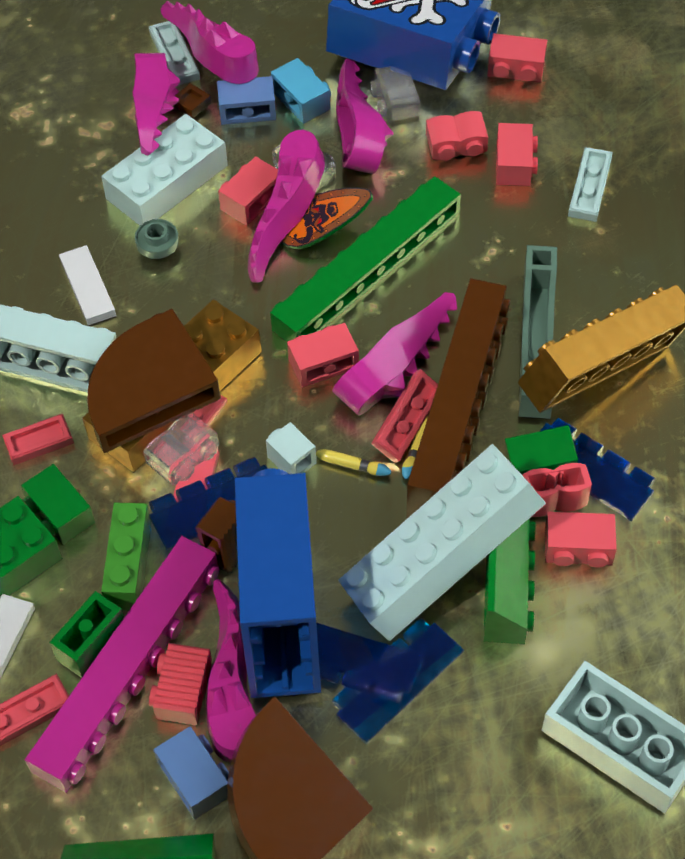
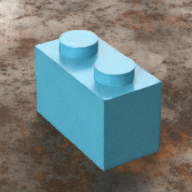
M299 58L271 71L274 94L303 124L330 110L331 90L326 82H322L314 74L312 68L306 66Z

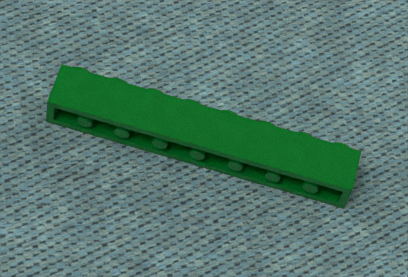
M436 176L427 183L421 184L415 193L409 198L400 201L392 212L387 216H382L368 232L360 234L351 246L346 250H341L333 261L325 267L319 268L310 280L305 284H300L293 294L283 302L277 303L270 312L272 331L287 342L298 336L309 335L323 330L460 213L461 194Z

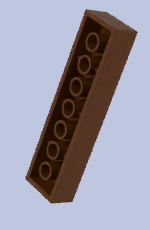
M470 278L407 484V519L464 469L465 463L470 461L473 443L471 442L473 435H477L480 424V410L485 408L488 394L486 389L492 383L495 367H493L494 361L498 360L502 342H500L501 336H505L507 330V315L511 299H506V285Z

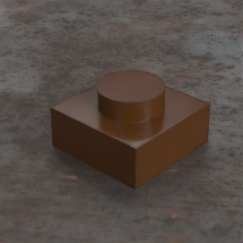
M189 83L175 95L179 98V102L173 105V107L194 118L211 104V96L192 83Z

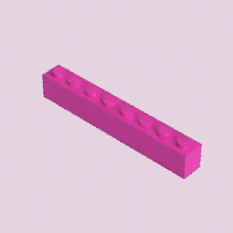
M183 536L180 537L25 758V762L32 774L66 793L72 784L76 785L82 779L86 771V764L91 756L101 751L106 742V734L112 725H117L122 720L126 712V705L133 695L137 696L141 692L146 681L145 677L152 667H157L160 654L165 653L164 649L171 639L175 640L183 628L184 619L189 612L193 613L201 602V594L207 585H213V581L217 579L220 569L215 552Z

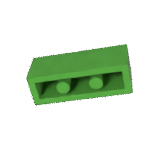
M114 503L101 593L102 596L120 607L122 611H129L144 588L152 524L147 503Z

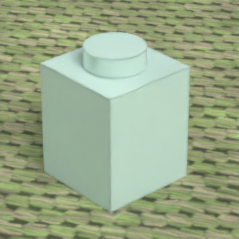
M291 422L283 428L274 430L266 439L267 457L279 469L289 474L304 473L316 464V446Z

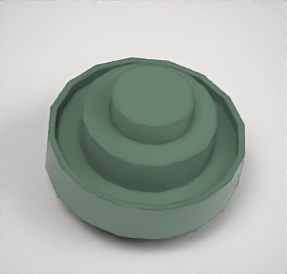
M164 219L146 221L135 232L136 247L143 256L151 259L167 257L178 247V231L171 222Z

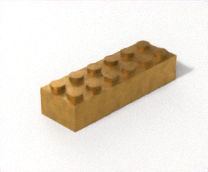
M677 284L666 290L660 287L651 293L647 299L643 300L640 297L634 300L625 310L617 308L602 321L596 318L579 332L577 329H573L556 343L554 340L548 341L537 351L539 356L524 367L525 373L517 383L539 413L668 348L685 330V294Z
M214 299L184 325V328L218 379L220 391L262 352L259 329ZM88 412L82 417L88 439L100 447ZM192 413L106 453L134 473L151 457V451L163 440L165 444L175 431L180 430L191 419Z

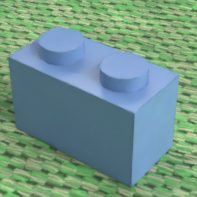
M272 76L257 77L250 82L242 84L229 83L225 80L217 81L221 125L276 120Z
M189 726L153 749L157 763L194 820L228 799L229 771L222 762L216 765L210 756L213 753V749L203 734L197 736L192 727Z

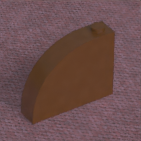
M173 309L152 316L150 319L133 326L114 340L101 355L93 369L87 395L88 411L96 439L103 453L109 452L221 399L218 379Z
M276 697L271 699L245 728L237 743L229 768L228 804L233 827L250 859H322L373 810V807Z

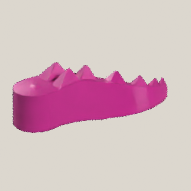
M169 1L162 5L160 11L163 18L173 23L182 31L190 44L194 57L205 68L221 79L234 84L247 83L258 76L259 67L256 46L251 38L236 32L224 21L221 24H217L209 20L202 14L200 9L196 11L190 3L187 7H184L179 2H176L174 6Z
M134 53L136 72L133 88L135 121L141 153L147 156L159 147V144L154 139L162 135L157 127L168 120L163 114L173 110L174 107L172 106L179 102V98L175 95L179 92L176 87L180 84V79L167 68L165 53Z
M347 58L341 67L336 97L337 121L340 127L343 149L342 168L375 174L380 165L384 148L387 146L386 140L393 136V131L387 126L379 112L365 100L368 96L358 86L362 80L355 75L360 68L354 60Z
M295 130L287 134L280 144L276 183L271 198L256 228L248 254V273L252 282L260 283L263 281L270 257L285 236L302 220L321 181L325 167V158L315 135L310 131Z
M443 293L426 308L392 327L363 359L351 367L337 381L332 392L358 416L367 412L381 399L400 397L405 388L404 376H412L417 371L416 358H430L426 344L428 341H440L439 324L449 323L450 320L447 312L457 310L454 293Z
M216 579L213 581V591L220 617L219 639L208 677L206 715L208 733L216 755L223 761L231 763L241 735L256 715L251 705L247 688V668L240 626L239 600L228 586L221 580Z

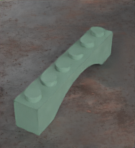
M527 245L524 265L520 378L525 373L524 367L539 356L537 352L539 348L548 341L553 340L557 247ZM520 387L519 417L550 419L552 407L539 413Z

